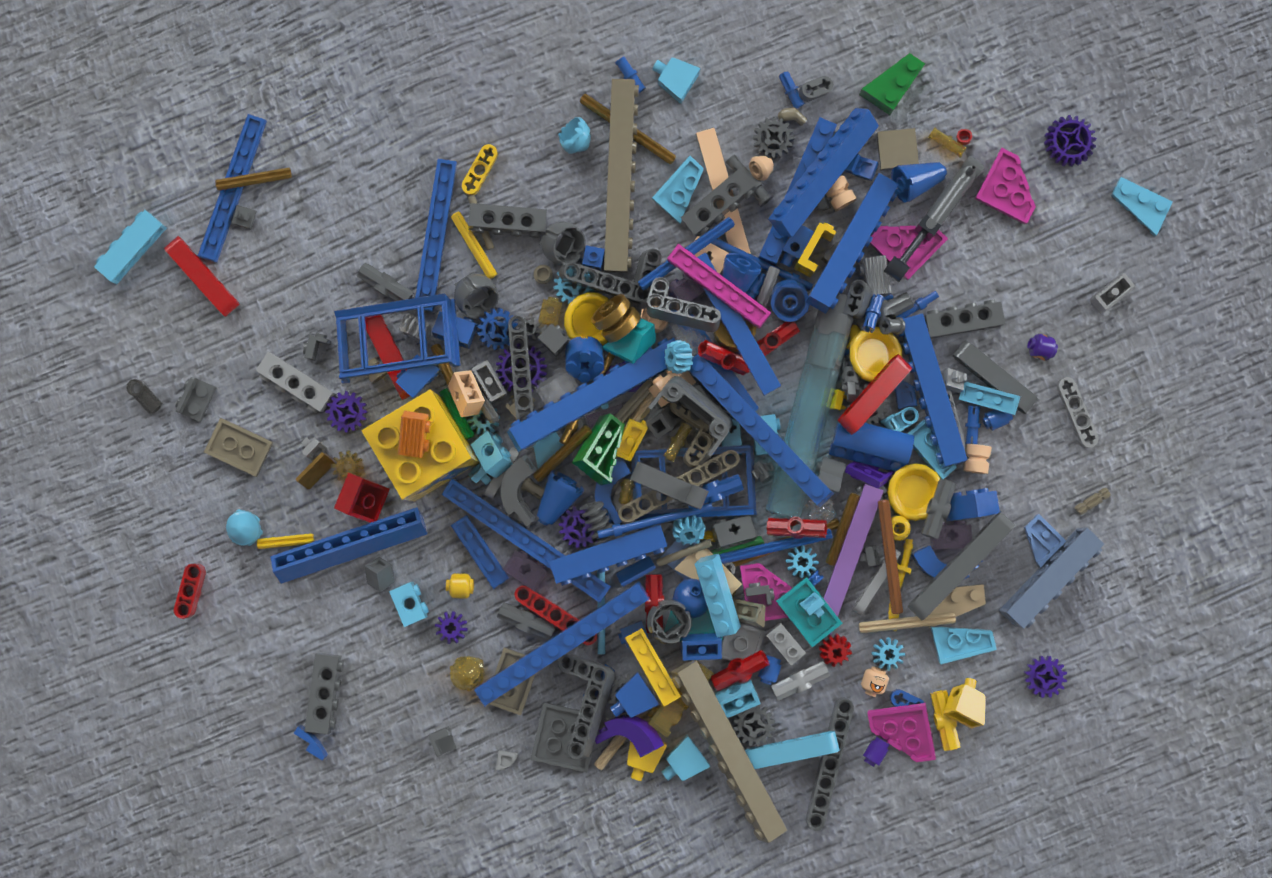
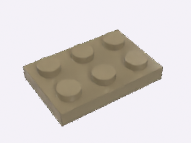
M220 418L204 453L257 477L274 442Z
M504 647L494 675L526 654ZM536 673L489 703V705L521 715Z

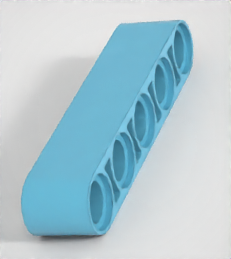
M835 731L745 749L754 769L840 751Z

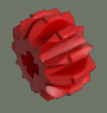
M836 633L833 638L831 635H828L827 641L822 639L824 645L819 646L821 651L819 656L821 659H824L825 664L828 665L830 663L832 667H835L837 663L842 666L843 660L849 661L847 655L852 654V651L849 649L851 644L847 642L845 636L840 637Z

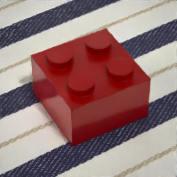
M348 472L334 509L370 523L377 521L390 488Z

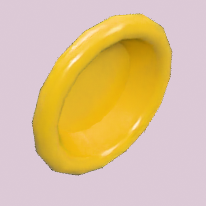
M586 292L570 302L564 315V327L567 336L571 340L580 336L581 338H588L589 336L597 339L602 346L605 345L608 341L602 336V330L596 329L591 323V318L596 310L609 299L600 293Z
M875 327L873 333L861 330L852 341L850 362L854 371L862 379L871 382L895 355L899 354L902 357V347L898 338L892 332L890 334H882L879 327Z
M917 463L905 465L897 470L890 479L887 490L889 503L894 511L908 520L919 521L926 519L927 506L930 499L934 496L940 479L937 472L927 465Z

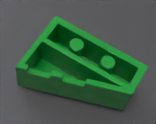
M909 53L863 87L859 95L888 115H891L921 72L925 63Z
M611 413L598 418L592 428V433L586 438L572 461L576 467L599 485L612 483L613 477L611 475L613 467L616 465L617 449L620 448L625 426Z

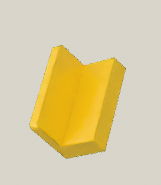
M629 419L623 431L620 448L617 449L616 456L628 461L632 460L648 429L646 421L642 420L639 423Z

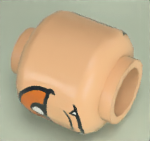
M872 666L871 669L865 670L861 686L866 690L865 693L867 695L876 697L877 694L885 692L889 677L886 675L885 670Z

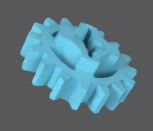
M571 268L566 269V274L572 277L573 270ZM557 272L559 279H554V282L558 284L554 286V290H559L556 296L557 298L562 296V303L568 300L569 304L579 296L583 288H586L577 285V289H573L570 286L572 283H562L563 280L560 278L559 272ZM585 273V281L589 283L591 276ZM586 288L584 293L593 292L594 290ZM563 291L570 292L573 297L567 296Z

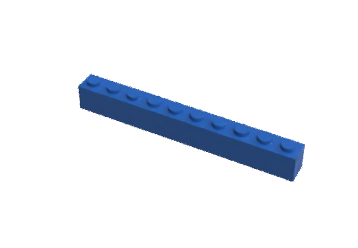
M667 338L657 343L658 347L654 349L650 347L634 364L625 361L626 364L622 367L616 365L609 370V374L605 376L600 374L592 379L593 383L589 385L584 383L577 387V392L573 394L568 392L560 397L561 400L554 404L551 401L544 405V410L539 413L535 410L526 416L528 419L522 422L519 419L510 424L511 428L507 431V434L518 453L667 370L664 358L665 349H667V344L676 341L675 338L669 341Z
M698 354L692 358L693 365H690L689 371L817 506L821 507L834 495L826 484L705 358Z
M637 582L474 689L475 693L485 707L645 603L650 597L641 583Z

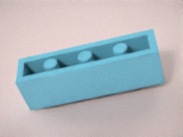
M146 210L136 215L132 225L127 226L122 231V236L110 244L107 253L101 255L96 261L97 264L94 267L116 285L167 229L165 225Z
M719 554L701 557L695 563V567L716 636L718 638L735 634L741 625Z

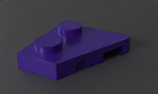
M853 461L847 465L845 473L851 475L856 480H861L879 489L890 481L896 471L890 470L889 473L879 471V467Z

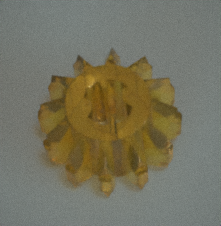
M347 450L346 456L343 452H339L340 459L337 457L333 458L337 464H331V467L337 468V470L333 471L332 474H339L337 477L338 481L344 478L345 482L348 472L360 477L362 476L358 469L362 470L364 466L358 464L363 459L359 458L356 460L358 453L355 452L351 456V451ZM347 463L352 465L348 472H346L347 469H344V465H347Z

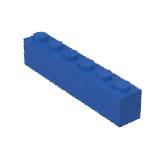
M659 524L549 561L556 584L561 583V586L572 583V578L579 576L581 580L590 577V572L598 570V573L610 570L609 566L616 564L617 567L628 564L627 560L635 558V561L647 558L646 553L653 551V554L656 555L665 552L664 547H667V543Z

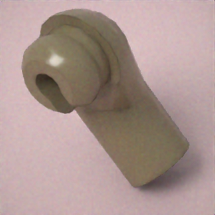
M794 107L784 108L778 113L779 120L781 118L783 121L795 120L800 126L807 120Z

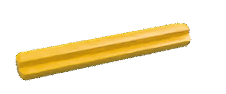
M455 212L451 216L452 221L486 277L494 278L497 275L495 268L472 230H468L469 225L461 212Z

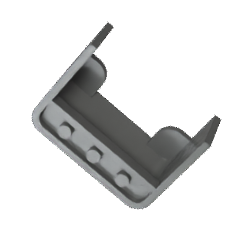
M674 376L670 378L640 417L644 419L661 397L670 403L679 401L709 425V433L715 439V442L700 460L699 464L702 465L712 456L727 436L732 426V418L682 377Z

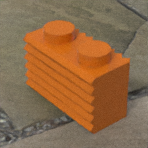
M410 411L403 412L398 446L399 455L422 458L424 452H428L430 441L426 440V436L431 430V421H428L429 414Z

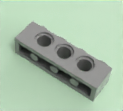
M269 351L256 369L260 373L259 377L268 383L270 380L276 383L275 388L283 393L287 390L292 394L291 398L299 403L302 401L309 404L307 408L316 414L318 411L324 413L328 407L327 403H330L332 401L331 397L336 395ZM282 369V371H283L282 377L279 378V379H276V377H275V372H276V370ZM298 379L299 386L292 389V380ZM310 389L315 391V396L312 399L307 398V392Z

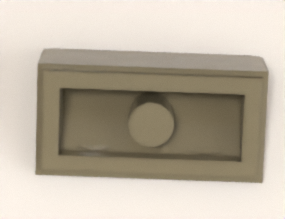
M739 599L734 600L740 623L764 628L765 605Z

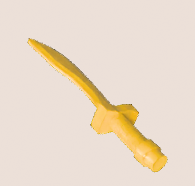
M905 539L901 564L897 563L900 590L906 572L911 574L912 571L908 564L911 550L913 549V539ZM889 603V619L899 618V614H892L891 604Z

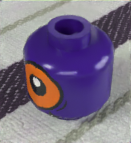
M1039 333L1029 339L1027 348L1029 349L1030 356L1047 361L1056 355L1058 345L1054 338Z

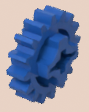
M491 308V313L484 311L485 317H479V320L482 322L481 324H476L480 328L476 333L482 336L479 340L485 342V346H492L494 350H496L497 345L501 349H504V344L510 346L509 330L507 333L509 320L513 315L509 316V311L505 310L503 312L502 308H498L496 312L494 308ZM500 316V317H504V318H503V319L501 318L500 320H496L494 317ZM517 322L512 324L513 329L518 325ZM494 323L499 326L500 333L496 332ZM495 337L500 338V340H498V341H494V340H490V339H494Z

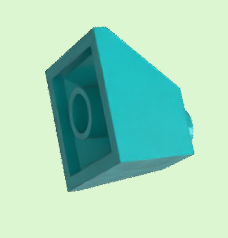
M640 318L638 324L626 336L616 342H607L602 348L634 364L656 342L655 324Z

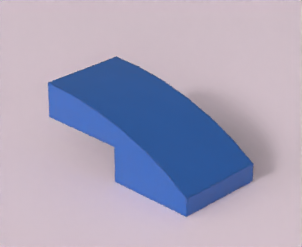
M857 153L844 171L872 181L879 164L877 161L861 157Z
M303 725L298 726L294 734L310 743L306 751L320 760H324L328 754L322 743L312 732H304L305 727Z

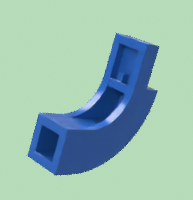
M621 457L617 458L616 465L613 467L612 483L599 485L596 482L595 501H602L604 503L602 508L608 511L605 515H608L610 517L609 522H614L615 525L621 523L622 520L619 518L611 500L612 488L620 479L631 474L627 464Z
M930 545L911 554L918 568L931 578H935L946 566L937 558Z

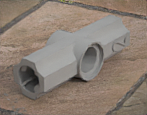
M821 661L806 669L802 668L788 675L789 677L771 685L777 701L794 693H800L811 688L813 684L828 678L830 674L825 663Z

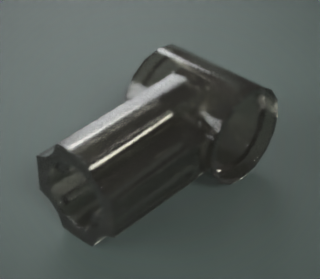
M132 379L127 383V392L150 415L162 407L163 403L149 389L146 382ZM139 383L141 385L140 392L135 393L134 385Z

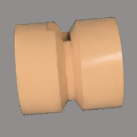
M840 176L826 193L827 197L832 198L830 203L835 211H839L857 200L853 190L848 189L849 183L845 176Z
M966 444L965 453L969 459L964 463L963 471L988 474L990 463L986 459L991 456L992 447Z

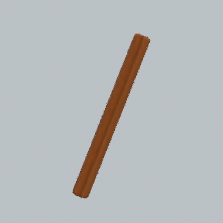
M884 499L878 501L891 611L892 614L903 613L890 503L889 500Z

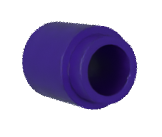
M876 737L865 750L863 756L866 758L864 761L873 767L876 764L880 766L889 751V744Z

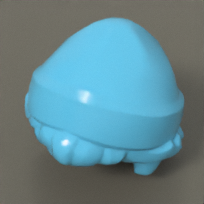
M575 117L565 127L561 128L562 132L558 134L559 141L567 153L582 152L589 148L591 140L590 128L581 117Z
M236 510L227 520L226 530L229 538L238 545L251 546L263 534L259 523L260 519L249 511Z

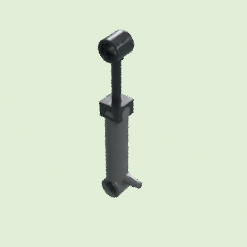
M972 156L967 158L914 229L918 233L916 238L901 258L893 257L883 272L898 283L910 269L907 261L924 238L928 241L933 238L949 214L985 168L983 164Z

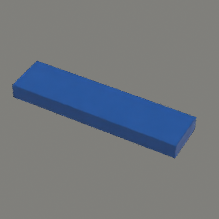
M467 515L450 525L493 589L509 579V576Z

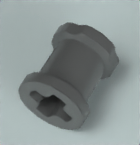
M884 317L880 321L879 328L882 334L894 332L900 335L905 330V321L901 317L895 319Z

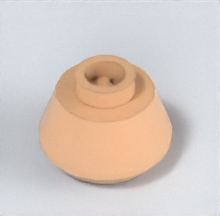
M766 156L751 158L749 169L755 179L765 181L773 172L774 164L770 158Z

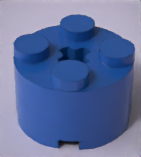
M792 279L783 280L775 285L770 296L771 308L778 318L786 322H794L807 313L809 304L806 303V300L809 296L805 286ZM789 297H792V299H793V300L791 301V304H788V303H787V300L789 299Z
M580 336L568 342L565 350V368L568 374L582 383L589 382L601 374L604 370V356L602 344L597 339L589 336L588 338H581Z

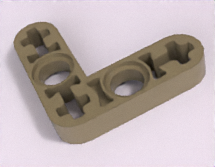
M670 403L672 413L699 429L684 454L685 464L689 467H696L714 441L710 433H705L709 429V425L701 419L698 421L693 420L690 410L685 415V409L680 408L678 410L675 403ZM698 438H706L707 446L701 447L698 444ZM696 449L699 450L695 457L697 461L691 462L689 455L694 454Z

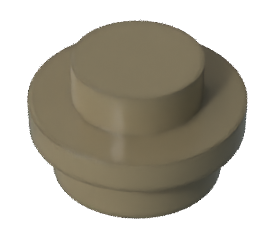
M539 265L535 268L534 278L538 283L546 284L551 281L553 273L549 266Z

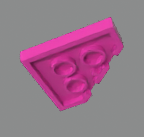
M1001 148L975 199L1026 225L1036 206L1031 198L1030 188L1026 176L1023 174L1019 156Z
M880 226L877 232L871 235L873 239L870 245L882 256L886 255L888 262L894 256L901 258L918 235L914 231L916 226ZM940 230L936 232L930 241L924 238L907 261L910 269L904 275L906 280L948 240Z
M760 563L740 566L745 601L765 605V621L788 618L776 600L792 587ZM760 582L761 586L769 585V588H773L774 600H771L772 605L766 604L765 594L746 596L745 588H748L750 583Z
M926 703L868 710L867 715L871 732L887 740V743L899 751L905 752L915 762L936 760Z

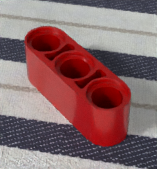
M189 564L184 569L174 606V614L180 619L190 618L196 612L206 575V569L201 564ZM194 567H196L199 571V574L196 578L193 577L191 574V571ZM188 586H191L194 590L192 596H189L186 592ZM183 605H186L189 609L186 615L181 611Z

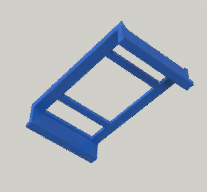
M445 293L334 311L337 325L339 379H341L342 384L350 383L351 377L449 363L452 367L461 366L455 300L450 299ZM442 306L445 355L428 357L424 308ZM417 309L421 358L368 366L365 317ZM358 319L362 367L349 369L346 320Z
M753 446L718 447L712 454L720 455L728 450H734L738 454H746L748 505L729 506L728 495L723 499L722 507H713V511L695 515L696 517L757 515L755 480L752 476V471L754 470ZM688 448L638 450L631 460L632 473L637 462H640V458L659 457L660 471L666 473L665 457L684 456ZM696 449L695 453L689 456H696L699 450ZM727 471L722 473V480L728 478ZM632 481L633 500L642 496L641 484ZM661 494V501H665L667 496ZM642 500L639 502L640 509H642ZM666 503L661 506V509L652 510L651 512L635 519L634 521L644 520L668 513L685 510L688 508L667 509Z

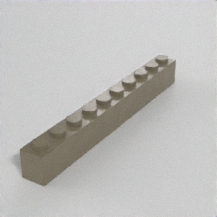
M612 79L604 258L605 272L628 273V268H632V257H628L629 249H632L633 238H629V231L633 230V219H630V211H634V200H631V192H635V181H632V173L636 171V162L632 161L633 154H636L637 143L633 142V135H637V123H634V116H638V104H635V97L639 96V85H635V79Z
M689 660L670 672L673 676L672 682L680 689L683 702L689 706L692 719L701 728L699 729L700 734L708 741L710 745L708 747L709 751L713 756H716L719 762V769L722 773H725L728 779V786L737 795V803L744 808L747 821L755 829V836L760 841L770 843L786 832L787 829L698 662Z

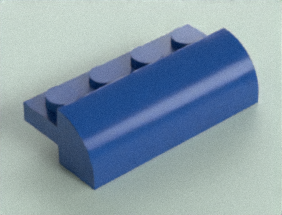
M837 423L829 455L886 470L897 471L909 463L914 444V435L864 423L856 433L851 435Z

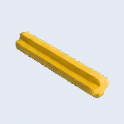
M301 534L257 539V548L266 549L306 545L314 542V535Z

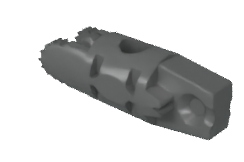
M840 358L842 362L840 367L842 391H846L847 401H854L856 391H859L858 374L854 371L852 364L851 366H846L845 358Z

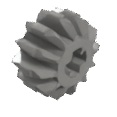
M406 314L400 322L399 330L409 338L420 342L418 317ZM425 321L427 341L431 335L432 326Z

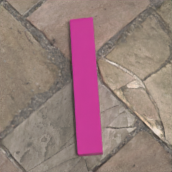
M680 244L668 256V262L758 329L761 328L771 315L769 310Z

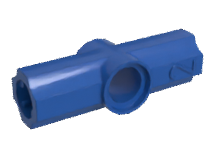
M738 474L720 481L710 482L701 487L709 491L704 504L724 499L725 496L744 490Z

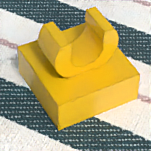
M827 389L823 407L833 410L845 409L846 407L842 406L843 399H847V396L844 395L845 391Z

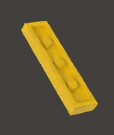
M641 628L625 637L628 646L662 706L665 707L681 697L643 629Z

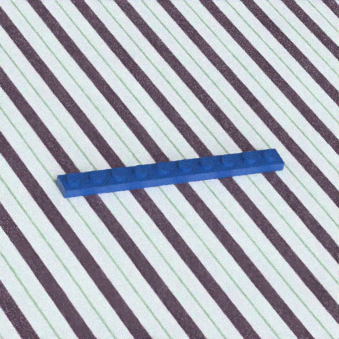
M451 479L441 495L551 569L549 561L566 556L454 479ZM590 573V577L581 580L579 576L572 578L573 585L599 603H601L611 588L610 585Z

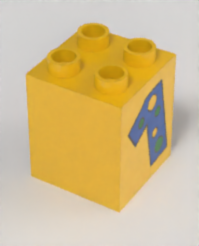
M431 389L361 430L402 500L415 502L480 463L444 401ZM404 411L429 414L428 421H431V430L426 436V440L430 441L428 452H424L422 458L398 454L401 416Z

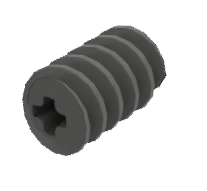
M602 501L585 504L579 509L586 510L582 517H589L585 524H592L588 531H595L591 538H598L594 545L602 544L614 536L600 539L598 537L597 531L612 528V523L608 522L610 517L605 515L607 510L602 508L604 506Z

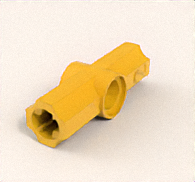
M947 690L930 693L935 713L933 714L934 723L937 731H939L943 750L951 751L960 748L956 730L957 721L943 714L949 698Z

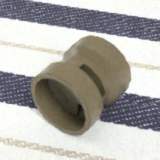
M375 357L369 360L368 366L379 365L378 359ZM387 372L368 375L369 381L374 384L381 380Z

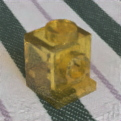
M548 297L547 300L543 299L538 319L540 324H552L553 326L559 324L563 305L559 302L558 298ZM549 307L554 308V312L551 314L547 312Z

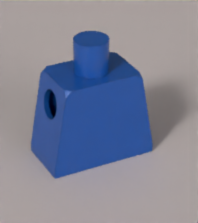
M801 225L794 236L789 237L782 250L785 254L780 262L791 267L795 258L800 259L814 231ZM793 243L799 245L797 251L791 250Z
M637 672L615 693L619 701L611 706L610 709L616 717L626 711L630 718L659 705V701L639 672Z

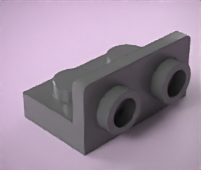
M191 377L190 380L188 379L183 387L185 391L176 402V412L201 422L217 387Z

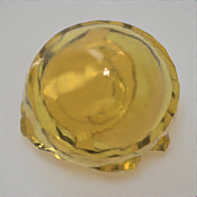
M473 656L455 659V663L450 666V680L452 684L460 690L472 691V689L482 684L485 672L483 660Z

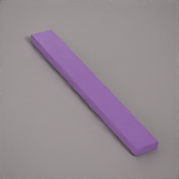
M864 484L823 597L837 617L878 508V501H880L883 494L882 489Z

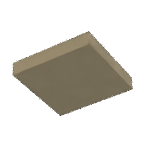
M915 128L877 132L880 170H890L898 165L919 164Z

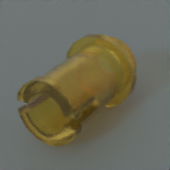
M623 479L620 483L621 491L618 500L620 504L626 505L631 501L632 489L635 488L634 481L629 479Z

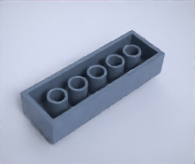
M1077 528L1050 559L998 611L1015 627L1023 629L1030 627L1035 622L1034 617L1038 613L1042 614L1049 607L1048 603L1061 595V589L1065 585H1070L1075 580L1074 575L1078 571L1082 572L1089 565L1088 561L1092 557H1097L1102 552L1101 547L1104 543L1088 528Z

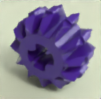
M452 611L451 618L448 612H445V619L441 616L438 617L442 624H435L436 628H441V630L436 632V635L443 634L440 638L441 641L448 637L447 644H451L452 638L455 643H458V636L462 639L465 638L461 631H468V628L462 627V625L467 623V620L460 622L459 620L463 615L460 614L455 618V611ZM451 622L454 623L453 626L456 625V630H453L452 633L449 632L450 629L447 630V625H450Z

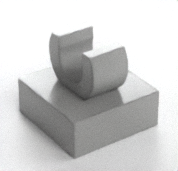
M950 368L944 370L946 389L958 393L962 392L967 374Z
M306 437L301 442L305 446L302 453L312 461L327 449L316 438L309 440Z

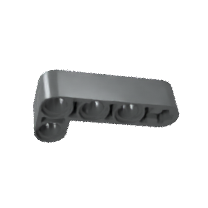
M661 277L653 280L647 298L646 309L650 317L707 332L718 330L721 320V313L718 309L669 297V282Z
M637 462L630 480L698 510L702 509L709 492L641 462Z

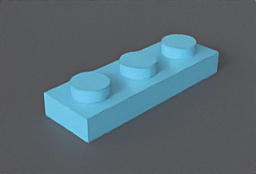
M965 382L964 390L960 393L958 400L1015 415L1020 396Z

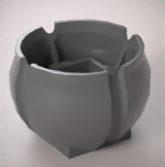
M562 221L549 225L539 244L545 257L554 264L562 266L568 263H576L581 258L580 252L585 251L586 239L583 232L570 222ZM561 234L562 238L557 248L555 249L556 240L558 236Z
M472 272L454 284L455 304L463 314L470 318L485 317L484 311L491 313V308L495 309L498 304L499 294L496 286L490 278L482 274Z
M662 600L658 602V606H653L649 611L647 628L650 633H653V638L658 642L676 644L680 642V638H685L691 628V615L689 611H685V606L675 600ZM668 610H671L679 623L667 632H664L656 619Z

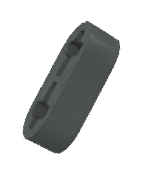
M822 76L806 82L800 87L799 96L807 102L825 96L833 89V81L827 76ZM821 84H823V85L826 84V86H827L826 88H825V87L819 88V86H820ZM813 89V92L811 94L805 92V90L809 91Z

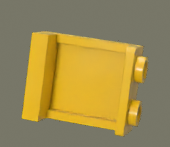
M825 222L818 224L794 268L795 270L811 278L818 265L808 259L820 237L831 242L836 234L832 225Z

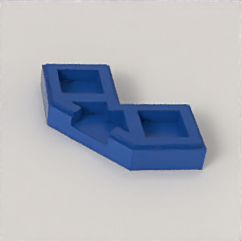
M902 380L893 390L898 409L918 406L914 386Z

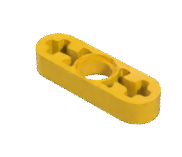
M487 144L481 148L462 182V189L466 195H476L497 160L498 152L493 145ZM490 149H491V150H492V154H493L494 156H493V157H492V156H489V157H488V159H487L486 161H487V163H489V165H487L485 162H483V161L485 160V158H486V154H485L484 152H485V151L489 152ZM478 165L484 166V174H475V167ZM473 175L476 179H479L480 181L478 182L477 180H475L473 184L475 189H470V191H467L468 188L466 184L472 183L473 178L470 176Z

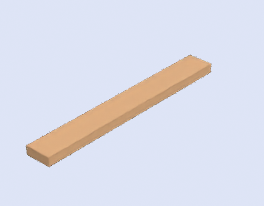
M715 128L696 133L712 191L729 177ZM731 189L730 196L734 197L733 190ZM723 200L716 202L717 209H721L724 206ZM738 208L733 212L729 211L724 215V220L730 217L735 225L725 233L727 243L751 254Z

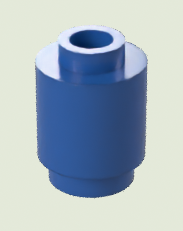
M993 409L984 413L982 421L986 429L990 428L993 431L1009 424V421L1013 420L1012 414Z
M767 655L766 657L770 665L761 669L758 677L761 678L760 682L771 685L772 682L776 683L782 665L780 664L781 659Z

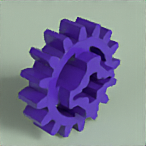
M345 391L343 396L338 392V398L332 396L333 403H327L330 407V410L325 411V413L330 414L327 421H333L332 427L338 425L337 431L341 432L344 428V431L349 433V428H351L355 432L357 425L359 427L363 426L362 420L367 421L363 417L364 414L368 413L367 410H364L367 404L361 403L363 399L361 396L356 399L357 393L353 392L350 396L349 392ZM348 399L344 404L338 405L342 400ZM355 402L359 407V413L356 412ZM340 408L343 410L348 409L354 415L346 414L345 416V413H343V411H341ZM335 411H337L339 415L338 420L335 417ZM356 419L353 423L348 424L349 420Z
M574 506L573 512L566 510L567 517L561 516L564 523H559V526L563 527V530L559 531V533H565L563 540L569 539V545L575 542L577 548L580 543L586 547L587 541L591 544L593 543L591 535L595 531H592L586 538L585 533L592 524H585L586 521L581 519L580 514H584L586 511L577 510ZM573 516L574 521L572 525L567 527L568 520ZM577 518L581 524H585V527L582 528L583 536H581L579 530L574 528V526H577ZM569 533H576L580 540L572 538Z
M1040 655L1039 661L1033 658V664L1026 665L1029 671H1024L1028 675L1024 681L1030 683L1027 689L1033 688L1032 693L1036 695L1039 692V697L1044 698L1045 693L1049 698H1052V692L1058 695L1057 689L1064 690L1061 684L1062 682H1067L1063 678L1067 672L1061 670L1064 665L1058 664V659L1052 660L1051 656L1048 655L1046 659ZM1042 665L1040 669L1035 671L1038 666ZM1053 667L1055 668L1057 675H1055L1052 671ZM1047 674L1052 678L1044 679L1038 675ZM1033 678H1036L1039 687L1036 686ZM1054 682H1056L1053 687L1049 688V686H1050L1051 684H1053Z

